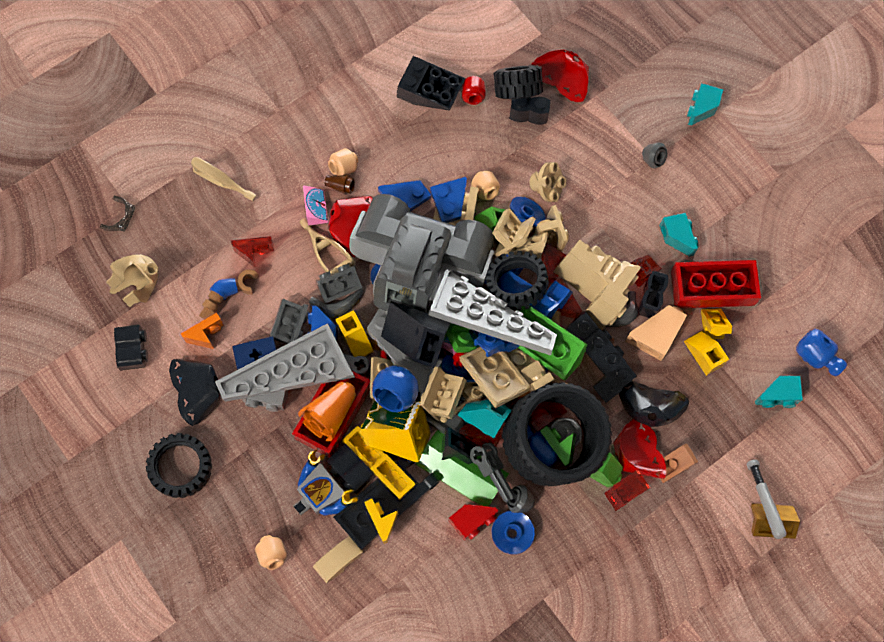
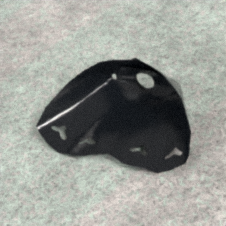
M184 358L173 359L170 364L169 373L173 386L179 392V412L189 425L194 426L202 422L215 408L220 392L214 377L216 381L218 378L211 364ZM176 362L180 364V366H178L177 369H175V367L177 366ZM177 376L182 377L181 384ZM184 399H185L186 401H188V403L186 404V407H184V405H185ZM188 413L194 414V420H192Z
M635 381L629 382L619 393L627 413L635 421L649 427L665 426L678 420L687 410L689 404L688 398L679 391L656 390ZM655 413L657 418L651 420L648 418V414Z

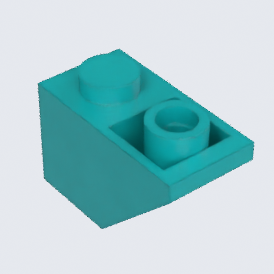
M701 83L699 90H694L692 101L695 102L693 106L690 105L687 117H690L688 125L692 126L715 115L721 101L723 89Z
M686 213L664 217L659 225L664 242L689 257L694 256L699 243L692 233V222L687 218Z
M779 376L755 400V405H762L763 408H772L775 405H783V408L796 407L803 400L800 376Z
M489 400L466 403L458 416L464 419L465 422L480 429L484 434L495 438L512 410L504 405L495 408Z

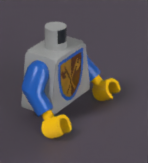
M318 449L309 453V460L302 469L298 481L297 491L303 498L293 507L300 515H303L310 508L317 515L337 514L350 503L357 502L358 500L357 497L350 499V493L353 490L344 492L322 464L318 465V462L322 461L325 457L322 454L319 458H316L315 453Z

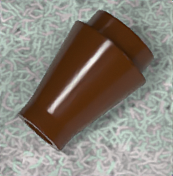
M327 175L324 184L326 187L347 195L353 192L355 179L351 178L350 175Z

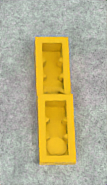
M359 426L342 439L343 443L352 449L399 500L416 485L382 450L366 445Z

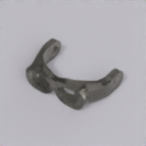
M113 196L112 199L125 205V217L112 226L101 224L100 228L112 232H125L134 213L135 206L122 197Z

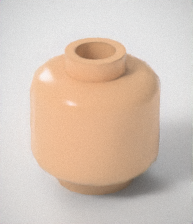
M342 149L331 154L328 167L334 175H348L357 169L358 157L349 149Z
M490 171L478 172L471 182L472 187L478 188V198L482 200L495 198L500 190L498 180Z
M271 535L264 536L255 547L258 561L262 567L273 570L284 564L287 554L280 538L272 537Z

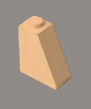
M668 305L632 330L626 342L662 361L687 314L683 313V310L676 306Z

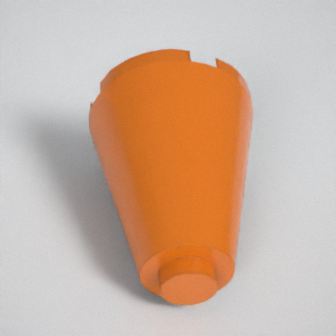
M339 382L307 404L298 412L299 417L303 415L305 418L303 424L319 438L324 435L328 437L326 441H331L335 437L356 397L355 387L349 382Z

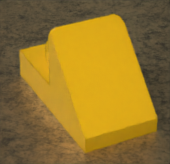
M721 308L701 309L703 332L713 339H724L725 334L732 333V325Z
M370 499L364 503L383 543L386 544L396 522L398 511L381 518L380 515L384 514L379 502L374 503L373 499Z

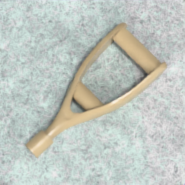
M199 157L192 159L193 171L199 176L218 186L237 191L251 201L255 199L256 194L241 188L218 168Z
M306 218L300 221V224L311 236L315 255L325 272L329 270L321 260L318 252L330 244L341 251L347 258L330 270L331 274L337 272L338 267L349 263V266L355 265L354 259L339 243L316 232L311 227L312 225H308Z

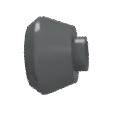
M660 142L648 144L642 151L643 160L653 169L662 166L667 159L666 146Z
M518 485L511 489L515 495L512 500L507 502L511 512L526 513L533 508L534 496L526 486Z

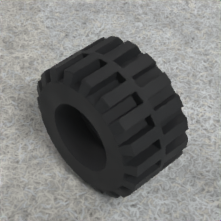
M533 65L515 66L499 69L493 73L495 96L500 99L527 98L537 96L543 92L541 67Z

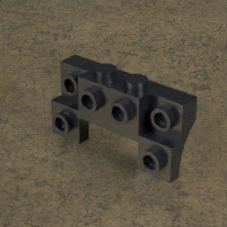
M587 312L581 313L565 328L587 344L585 352L603 373L604 376L592 387L605 403L619 394L624 386L637 377L622 357L625 355L623 350L618 345L614 347L610 342L612 339L611 335L606 329L601 330Z

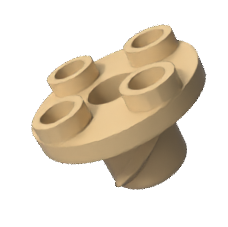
M557 162L545 163L539 173L535 171L530 177L531 189L538 194L540 193L541 197L547 202L558 201L562 188L566 186V178L562 176Z

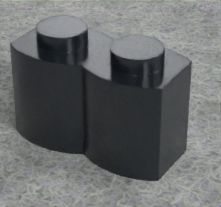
M545 97L512 99L509 119L515 122L529 121L536 125L546 124L551 100Z
M653 271L644 285V296L638 306L639 315L651 318L658 313L663 304V293L669 282L667 274Z
M140 325L114 328L117 368L120 371L145 368V362H148L147 349L144 350V342H147L146 331L142 330Z
M346 444L327 460L329 465L328 471L335 478L337 476L342 478L343 482L341 484L347 491L353 490L357 494L375 477L371 469Z

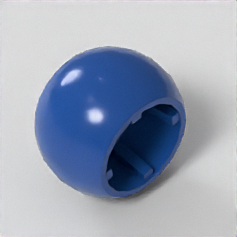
M389 366L382 369L376 375L372 384V394L376 402L391 412H402L410 408L415 403L419 392V385L415 376L408 369L400 366Z

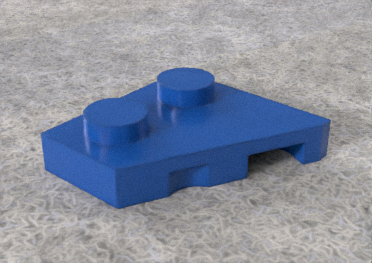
M466 177L430 187L441 222L450 223L461 219L467 184Z
M420 180L378 187L380 194L393 195L404 201L410 208V212L432 197Z

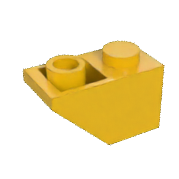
M354 310L335 319L337 328L352 356L365 357L374 352Z
M702 331L684 341L706 376L723 367L729 361L728 356L719 343Z

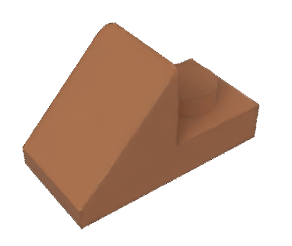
M688 444L682 445L664 457L666 477L661 479V481L665 483L698 463Z

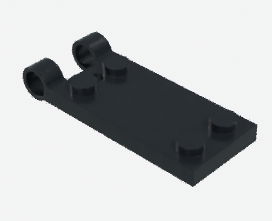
M401 457L396 464L416 484L402 499L399 500L377 478L357 496V502L350 503L333 518L356 545L363 550L379 536L364 502L373 499L374 503L379 502L384 514L380 515L381 518L398 511V519L441 481L434 472L419 484L406 470L415 462Z

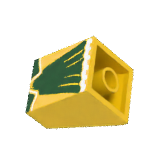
M374 401L364 423L361 425V435L364 437L366 445L413 462H419L431 434L424 409L420 402L417 401L410 408L402 412L388 411Z

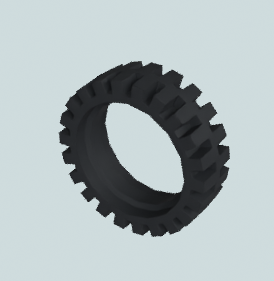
M513 251L509 252L508 257L506 254L501 255L502 260L496 258L494 260L495 264L491 263L489 266L490 270H487L486 276L487 288L491 294L506 302L508 308L513 310L516 307L518 311L522 310V306L525 309L530 308V303L535 306L537 300L541 301L549 284L545 264H543L540 258L538 259L535 254L531 256L530 252H525L523 255L522 251H517V255H514ZM511 269H530L537 275L536 283L530 289L521 293H506L499 289L497 284L499 278Z
M170 434L167 438H161L159 443L156 442L153 445V450L150 449L148 453L150 456L146 459L147 477L151 484L166 496L172 498L192 496L194 492H199L202 489L201 487L206 485L207 478H210V469H212L211 456L204 444L189 434ZM175 446L190 447L199 457L197 475L191 482L182 486L167 484L162 480L159 473V462L162 455L168 449Z

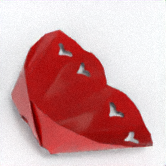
M564 49L549 51L531 63L533 66H541L542 81L544 83L556 86L558 91L570 101H584L588 91L589 67L576 53ZM574 56H575L576 58H578L580 61L577 62V61L574 59Z
M372 196L339 199L335 201L331 208L328 229L333 240L339 243L354 258L356 256L351 253L349 248L350 236L361 211L367 212L370 204L365 200L368 198V201L371 203Z
M633 419L625 425L613 442L618 462L623 466L622 470L624 472L665 479L666 463L663 455L656 449L657 437L655 432L645 424H642L645 431L639 429L640 423ZM648 435H649V438H648V439L650 440V443L645 440ZM654 457H656V462L659 463L658 465L656 463H653Z

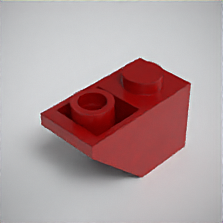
M465 504L451 515L448 521L464 541L467 538L472 540L481 533L479 529L486 524L488 527L497 519L495 515L498 514V509L496 507Z

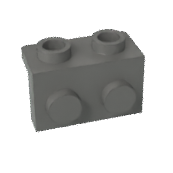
M349 263L338 267V271L333 274L328 271L319 275L320 279L316 280V283L325 303L363 288L354 265L349 266Z
M282 299L269 337L273 336L274 340L284 344H289L302 337L303 331L301 327L308 319V305L304 304L301 306Z

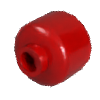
M470 76L465 79L461 87V95L466 103L477 105L485 99L486 89L482 78Z

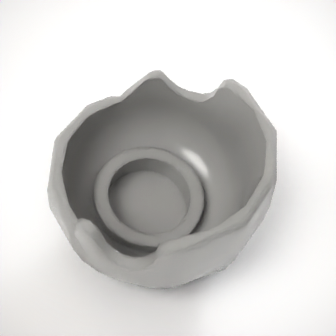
M559 418L551 424L550 427L552 429L555 427L561 434V442L575 433V446L580 443L582 431L575 420Z

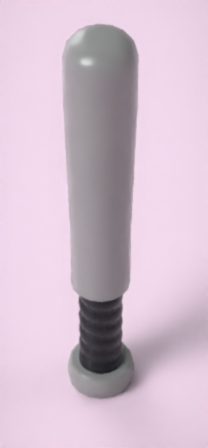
M751 460L746 465L751 470L756 482V489L774 538L782 539L787 533L768 486L762 478L759 470L760 463L758 460Z

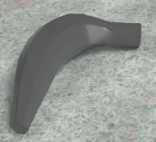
M361 288L345 299L332 304L323 303L314 296L309 300V303L317 306L327 317L336 318L351 310L364 290Z
M628 292L629 300L626 311L620 318L617 317L611 326L606 325V327L626 326L636 319L639 312L636 303V292Z

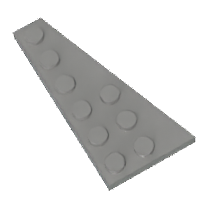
M448 266L446 267L430 308L429 316L551 356L557 334L536 321L531 322L524 318L522 312L518 310L513 311L507 307L506 302L482 287L473 286L468 282L469 279L463 275L461 277L453 273V269Z
M327 323L215 381L222 399L227 402L355 378Z

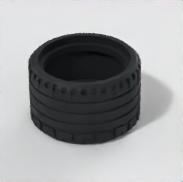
M563 382L545 385L520 398L511 407L512 411L504 422L505 426L502 429V439H504L502 444L505 455L508 456V461L514 470H517L518 474L526 480H531L532 483L541 486H560L576 483L596 473L603 465L602 462L606 461L607 455L610 452L609 447L612 444V431L610 428L612 426L609 422V415L606 414V409L601 405L600 400H597L596 396L587 389H582L581 386L571 383L565 384ZM542 402H555L564 405L577 416L584 432L583 450L578 460L566 470L553 469L543 464L530 447L527 433L529 419L536 407Z

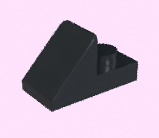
M447 427L445 428L442 440L441 460L456 457L466 464H471L473 462L470 452L475 447V443L452 428Z

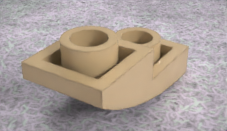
M349 536L326 553L314 564L313 568L328 583L344 572L346 566L361 557L363 552Z

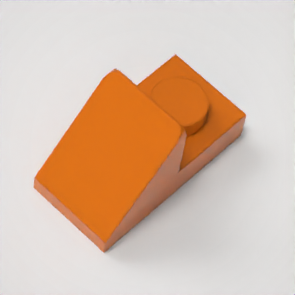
M215 313L180 334L186 343L214 349L207 335L217 333L224 324L219 315Z

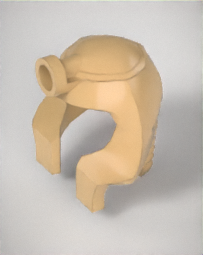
M142 254L126 256L113 262L110 265L113 271L112 276L106 281L111 287L110 293L115 294L130 285H135L137 290L130 292L123 298V301L129 307L138 302L146 303L159 275L156 263L150 257Z

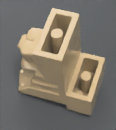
M579 240L553 272L591 301L585 312L602 330L606 325L611 326L617 317L620 318L626 311L625 304L629 300L626 294L630 290L628 289L629 285L632 286L638 279L637 272L641 267L626 261L621 263L611 255H606L600 247L593 246L590 248L588 244Z

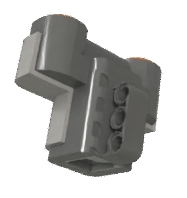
M379 194L373 197L367 212L361 211L350 236L349 248L351 253L357 258L381 265L373 284V302L376 307L388 311L390 301H394L429 314L447 266L453 269V273L461 277L463 275L469 279L468 282L473 286L483 288L487 270L490 268L489 266L494 255L492 250L494 235L491 229L481 222L462 220L454 226L410 212L407 204L393 195Z

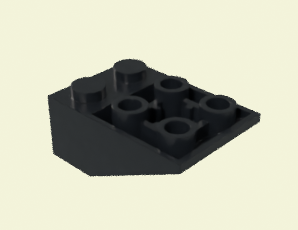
M413 56L397 86V98L413 105L450 111L465 78Z
M390 301L381 337L413 361L434 368L440 358L450 322Z

